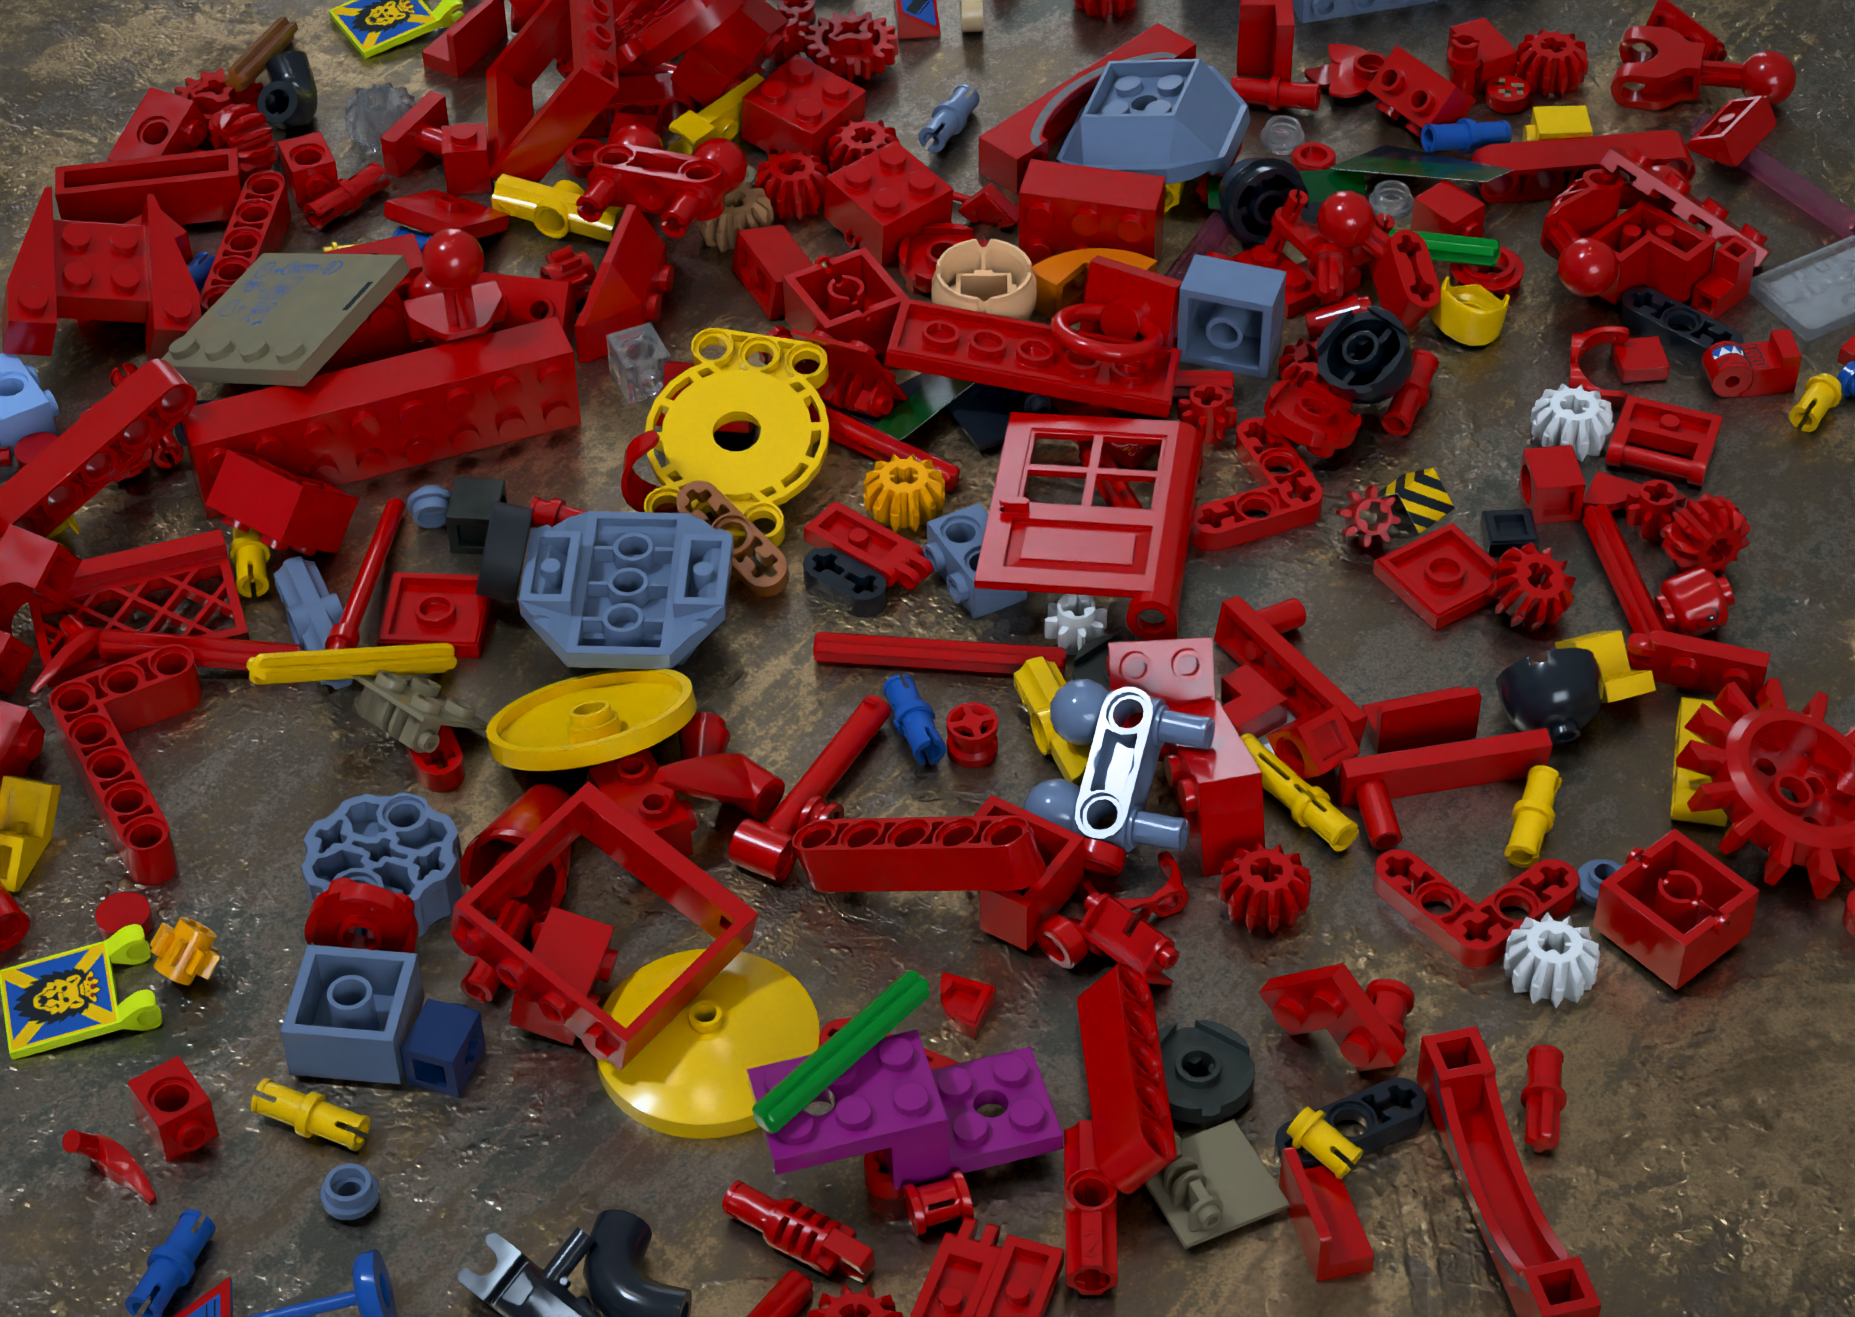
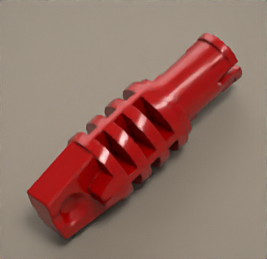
M740 1180L733 1182L723 1198L722 1209H724V1214L762 1232L768 1246L782 1251L783 1254L789 1257L796 1258L797 1261L803 1264L810 1265L812 1269L830 1276L834 1270L864 1283L875 1267L873 1250L855 1239L857 1236L855 1230L837 1220L830 1219L829 1216L821 1212H816L814 1208L803 1205L794 1198H783L778 1201Z

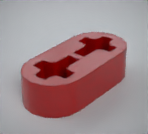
M441 725L438 732L440 737L439 745L431 753H416L404 744V749L420 784L431 792H449L457 788L466 776L462 750L451 726ZM441 759L444 768L438 769L437 765L433 764V760Z

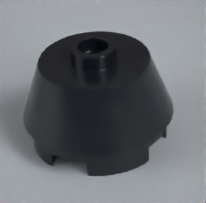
M1247 158L1230 167L1224 174L1218 189L1221 214L1228 232L1234 238L1246 244H1265L1273 228L1271 219L1276 209L1284 206L1289 192L1297 189L1296 198L1300 190L1308 196L1306 186L1297 169L1290 163L1276 158ZM1309 198L1304 206L1306 209H1308Z

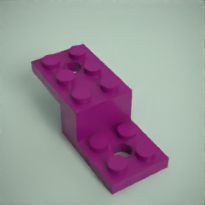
M918 1030L882 1038L809 1103L823 1101L831 1104L834 1107L828 1113L812 1115L802 1109L776 1133L770 1134L762 1128L775 1175L882 1150L894 1190L900 1189L908 1183L916 1185L949 1177L951 1171L958 1169L962 1173L1063 1149V1133L1031 1046L931 1070ZM810 1055L747 1069L748 1082L754 1104ZM986 1104H997L1006 1109L1003 1114L997 1117H984L982 1114L977 1113V1110Z

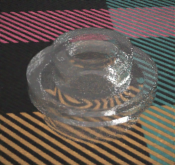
M1285 115L1270 118L1260 135L1262 146L1276 155L1291 154L1297 146L1304 144L1305 139L1300 122L1293 117Z
M1387 180L1376 185L1374 191L1369 196V202L1376 216L1384 213L1383 220H1385L1388 214L1396 221L1408 216L1413 211L1414 198L1406 184L1395 180Z

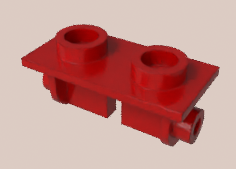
M1657 0L1645 26L1670 28L1691 42L1705 43L1704 60L1723 62L1726 59L1725 45L1718 40V37L1671 1Z
M1093 892L1087 897L1083 905L1087 913L1083 920L1066 918L1080 932L1088 950L1101 957H1106L1108 954L1118 963L1125 962L1131 965L1142 975L1147 984L1155 983L1171 986L1173 980L1163 974L1162 970L1172 968L1179 958V951L1175 949V942L1143 920L1139 921L1132 935L1128 934L1127 931L1137 914L1117 901L1109 893L1099 894L1098 892Z

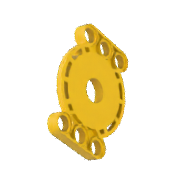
M707 328L696 334L691 342L692 358L695 366L687 369L668 383L656 397L647 416L645 432L655 431V425L661 412L665 415L662 432H657L660 440L654 448L665 454L666 466L661 468L655 456L654 448L647 452L649 465L662 487L654 489L647 495L644 501V511L654 513L655 509L661 504H676L677 495L686 484L693 481H706L713 484L752 523L760 518H767L775 522V529L765 536L778 547L785 538V523L782 511L777 506L788 502L809 485L819 473L828 453L829 422L825 405L816 389L825 384L829 377L827 354L821 346L812 342L722 328ZM710 345H720L727 350L721 358L709 360L700 355L702 350ZM757 352H766L773 357L772 361L763 367H755L747 362L748 358ZM804 359H812L820 364L819 368L811 374H801L794 370L795 364ZM687 384H691L690 386L682 390V392L676 397L674 401L670 400L676 392L685 387ZM811 403H813L819 414L820 422H811L808 410ZM733 421L751 422L759 426L761 430L757 442L743 451H729L721 448L714 440V433L724 424ZM820 439L815 457L812 458L813 444ZM695 499L691 502L693 511L699 509L704 514L710 512L707 501L701 503ZM730 528L725 530L733 534L734 548L743 545L747 534L742 529Z

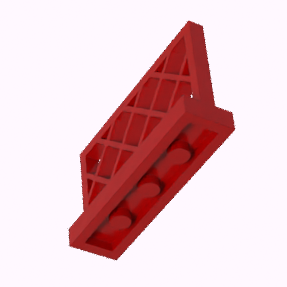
M222 529L84 559L81 561L59 606L42 599L28 601L43 670L69 638L62 630L44 623L43 617L66 611L76 615L82 622L87 620L104 629L137 631L124 625V622L135 609H138L154 617L143 632L157 633L166 622L184 630L182 635L250 640L227 555ZM220 576L223 578V583L212 596L194 588L198 581ZM163 589L174 591L163 607L144 599L149 592ZM227 596L229 603L223 601ZM185 597L204 605L193 621L173 613ZM114 600L124 603L112 619L94 611L95 607L101 603ZM215 611L234 619L235 623L233 628L216 632L204 627V625ZM47 637L53 639L50 645L48 643ZM97 642L94 648L82 660L65 673L49 681L47 686L48 688L58 686L66 681L123 660L103 659L100 657Z

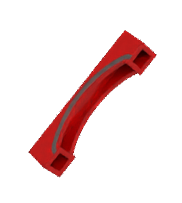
M1159 23L1153 25L979 136V173L1018 195L1030 159L1048 161L1049 152L1071 130L1081 108L1088 103L1108 61L1196 59V43Z
M1477 1025L1422 1036L1416 1081L1426 1094L1427 1107L1516 1316L1599 1317L1601 1303L1580 1256L1571 1257L1549 1225L1529 1184L1501 1103L1495 1079L1496 1068Z

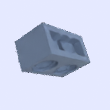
M980 503L928 521L927 544L923 546L924 557L932 563L933 573L938 572L947 583L952 599L956 603H962L974 619L1027 599V591L974 588L976 569L988 519V513Z

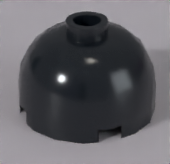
M1367 306L1368 311L1355 315L1351 310L1340 314L1326 326L1317 341L1316 352L1319 355L1317 369L1319 374L1339 397L1355 404H1378L1392 398L1403 389L1413 369L1415 353L1407 329L1391 311L1377 306Z
M1562 648L1546 651L1547 662L1531 666L1530 659L1527 657L1503 670L1496 678L1498 696L1507 719L1519 731L1547 728L1550 739L1554 744L1569 742L1580 736V729L1587 726L1600 711L1604 694L1600 666L1593 652L1588 649Z

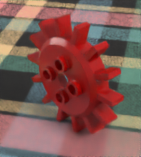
M1769 678L1755 696L1759 709L1756 710L1735 682L1728 683L1713 701V705L1720 714L1702 703L1684 727L1707 744L1690 740L1677 756L1676 767L1710 776L1712 783L1701 784L1689 799L1687 805L1690 811L1723 809L1733 824L1725 832L1718 848L1727 855L1742 848L1749 839L1756 846L1769 853L1765 864L1764 882L1772 886L1776 885L1793 864L1806 867L1815 899H1826L1841 882L1836 865L1841 868L1855 886V726L1851 727L1843 735L1825 723L1828 695L1820 691L1801 712L1788 709L1780 680ZM1780 787L1790 790L1797 803L1786 798L1781 792Z

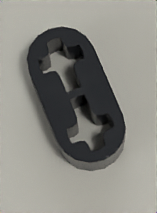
M823 547L814 549L804 558V584L806 589L814 595L856 617L868 618L876 616L885 609L887 605V582L880 572L834 548Z

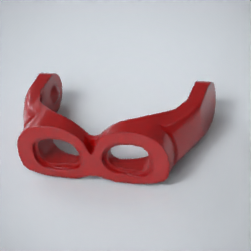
M1601 326L1582 333H1572L1569 388L1577 389L1582 384L1584 391H1600L1601 400L1611 402V407H1624L1628 396L1625 392L1604 390L1594 386L1582 373L1578 363L1583 355L1595 345L1627 342L1630 339L1629 329L1623 326Z
M1167 850L1158 854L1160 868L1169 879L1161 889L1147 898H1115L1131 911L1142 908L1140 912L1136 913L1137 916L1128 931L1135 929L1140 920L1147 922L1152 912L1159 917H1167L1181 911L1188 902V891L1184 887L1179 867ZM1089 880L1079 883V892L1084 902L1091 893L1097 892Z

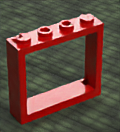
M545 0L486 71L489 177L497 181L502 174L539 183L618 92L619 78L613 0ZM572 38L574 70L533 117L532 84Z
M588 781L454 904L450 934L463 952L473 957L478 956L496 971L499 979L508 988L514 991L521 990L536 1002L548 1020L556 1025L566 1026L581 1038L584 1046L593 1056L601 1060L607 1059L619 1070H622L751 942L758 913ZM580 834L716 939L627 1028L623 1027L489 920Z

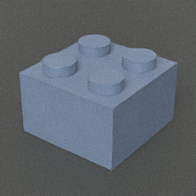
M1195 254L1180 287L1177 349L1181 350L1179 362L1268 379L1282 342L1287 272Z
M307 944L280 1031L289 1074L401 1084L404 1066L400 1048L419 1016L425 998L418 954Z

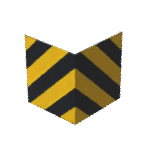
M1434 467L1403 474L1379 491L1377 498L1398 494L1419 534L1455 508Z

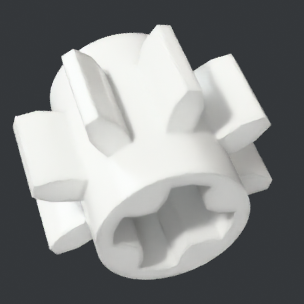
M1065 594L1058 600L1057 604H1048V618L1045 619V639L1056 638L1057 646L1064 648L1066 654L1077 655V652L1086 643L1104 635V629L1107 628V609H1095L1093 596Z

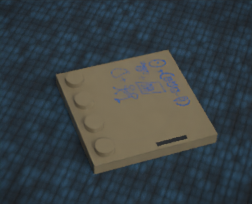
M263 253L183 337L178 338L169 346V351L162 359L169 362L188 382L305 386L411 270L403 255Z

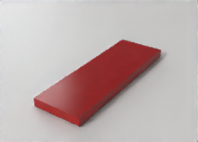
M902 298L887 347L884 365L1169 418L1181 350L1162 346L1157 354L1138 362L1110 363L1097 361L1077 355L1061 346L1053 337L1051 326L1047 324ZM1072 329L1084 337L1101 342L1116 344L1138 342Z

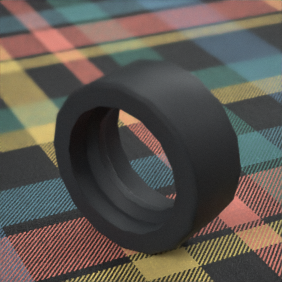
M498 501L493 502L476 586V595L510 602L515 601L530 531L532 508Z

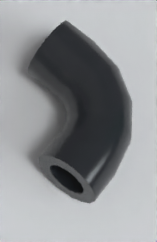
M290 51L276 55L266 63L265 68L270 83L259 93L257 108L259 113H263L266 116V121L275 127L297 131L309 125L317 112V88L306 53Z
M610 1209L598 1214L590 1233V1237L596 1242L585 1255L583 1277L594 1307L604 1317H690L692 1292L690 1289L660 1283L651 1279L643 1271V1259L652 1237L649 1225L640 1217L624 1210Z

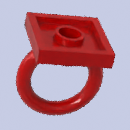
M1097 255L1090 261L1084 303L1071 305L1058 311L1053 316L1050 324L1051 333L1061 346L1089 359L1110 363H1131L1148 359L1157 354L1162 346L1171 348L1173 346L1179 312L1180 287L1183 281ZM1080 323L1079 331L1138 342L1127 344L1101 342L1076 333L1070 326Z

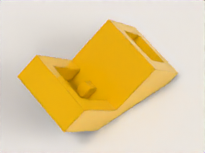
M1622 630L1598 631L1555 642L1556 649L1581 648L1593 652L1600 666L1603 678L1604 694L1602 703H1610L1656 691L1652 670H1630Z
M3 776L0 791V881L8 891H20L51 840L61 785L16 776Z

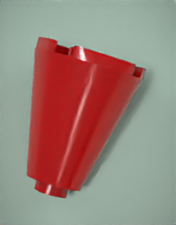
M537 784L527 790L468 844L460 861V880L464 888L466 889L467 885L470 888L474 887L571 798L569 794L552 784ZM572 843L510 899L518 900L522 904H528L533 909L532 922H534L539 914L548 911L551 906L558 908L565 897L568 886ZM504 906L499 911H497L493 916L498 918Z

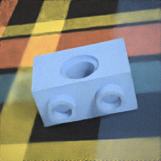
M1 353L0 448L10 446L11 453L14 455L15 445L27 435L47 432L58 436L54 418L60 416L51 391L41 390V384L34 367L30 363L24 365L17 354Z

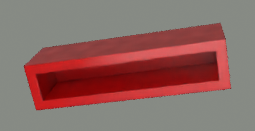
M237 148L55 167V197L60 219L69 221L124 224L143 214L147 194H154L160 209L180 226L212 221L226 222L230 221L244 186Z

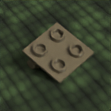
M379 670L377 676H353L355 680L365 685L364 690H361L354 699V706L357 708L358 715L379 727L385 733H389L391 737L402 742L416 753H431L438 747L440 742L438 732L441 725L479 730L487 729L488 723L474 715L476 708L473 705L458 698H446L439 693L441 686L428 678L413 675L411 681L383 670Z
M1234 1119L1182 1140L1178 1133L1174 1131L1177 1158L1145 1183L1185 1249L1290 1208V1203Z

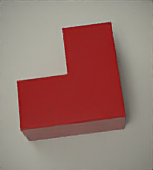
M1732 237L1716 249L1712 273L1694 285L1691 308L1716 320L1748 296L1757 249L1735 237Z
M1247 663L1221 677V701L1225 704L1222 708L1239 736L1250 733L1258 739L1287 722L1288 698Z

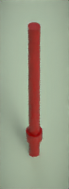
M398 498L389 499L385 505L339 623L332 626L325 641L326 650L357 648L360 640L359 626L405 511L404 502Z

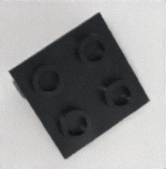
M976 382L945 406V409L979 451L1004 443L1011 412L1062 415L1052 404L1050 396Z

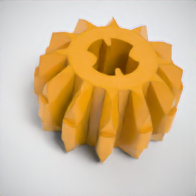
M914 453L907 459H900L893 454L889 463L876 461L874 470L866 473V479L863 483L864 508L866 509L867 516L873 517L876 523L884 527L891 525L895 533L902 528H909L913 533H916L919 525L927 526L928 521L934 520L936 516L943 514V508L945 507V480L942 477V471L934 469L932 460L917 462Z

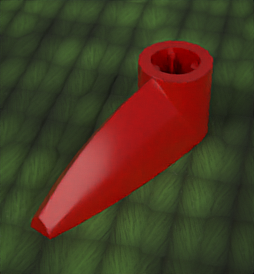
M741 753L714 754L674 762L659 767L653 782L686 795L721 803H732L757 820L765 819L772 814L782 800L785 791V784L781 778Z

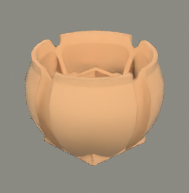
M971 239L948 248L937 261L936 270L932 277V303L1025 321L1029 320L1036 305V277L1032 270L1031 261L1026 253L1015 245L997 239H990L987 246L981 247L976 239Z

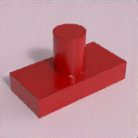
M434 91L428 92L380 137L384 168L387 174L398 178L402 177L427 152L442 157L441 126H449L445 95Z

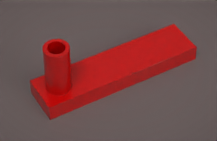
M1239 595L1222 601L1214 641L1240 666L1247 663L1288 698V711L1296 719L1306 713L1338 705L1358 748H1360L1368 715L1281 635L1305 624L1306 612L1302 603L1296 598H1290L1255 611Z
M1547 728L1345 759L1341 760L1336 792L1341 807L1359 805L1372 848L1387 850L1397 846L1403 838L1390 799L1527 778L1528 772L1532 767L1538 765L1547 766L1553 744Z

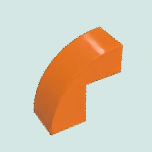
M1110 248L1079 249L1054 255L1032 266L1036 277L1037 289L1034 310L1052 319L1061 309L1080 302L1085 297L1090 261L1097 255L1157 273L1158 261L1135 252Z

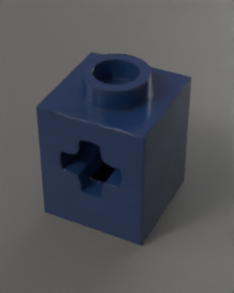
M428 998L400 1048L406 1083L459 1098L486 1048L480 1011L470 1009L460 1003H446Z

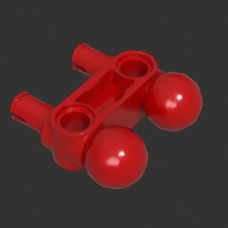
M640 123L626 124L613 133L609 144L601 146L594 151L592 155L593 168L587 176L588 189L577 199L576 206L579 207L576 210L579 217L584 221L597 222L609 206L626 208L627 204L636 205L641 212L662 215L660 221H663L661 224L663 232L670 237L680 238L685 235L692 222L709 221L723 214L725 210L724 196L740 187L745 179L748 164L741 148L726 138H710L698 145L693 155L665 151L661 138L652 128Z

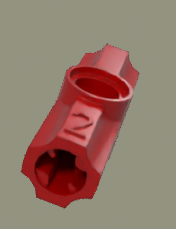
M1079 1120L1075 1126L1064 1129L1063 1225L1065 1228L1066 1286L1075 1288L1081 1295H1102L1105 1290L1118 1285V1189L1108 1181L1099 1166L1093 1121Z

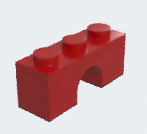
M9 524L3 537L0 539V692L10 696L13 695L35 650L13 636L11 625L15 613L23 604L35 599L46 600L59 606L82 561L59 543L12 524Z

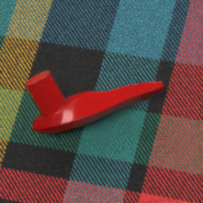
M66 615L61 620L59 627L69 638L38 676L29 692L35 695L49 681L65 673L82 660L97 644L103 629L87 627L76 615Z
M73 1129L65 1133L62 1146L66 1152L88 1157L97 1169L111 1181L130 1188L149 1205L156 1201V1195L139 1164L114 1139L100 1133H87Z

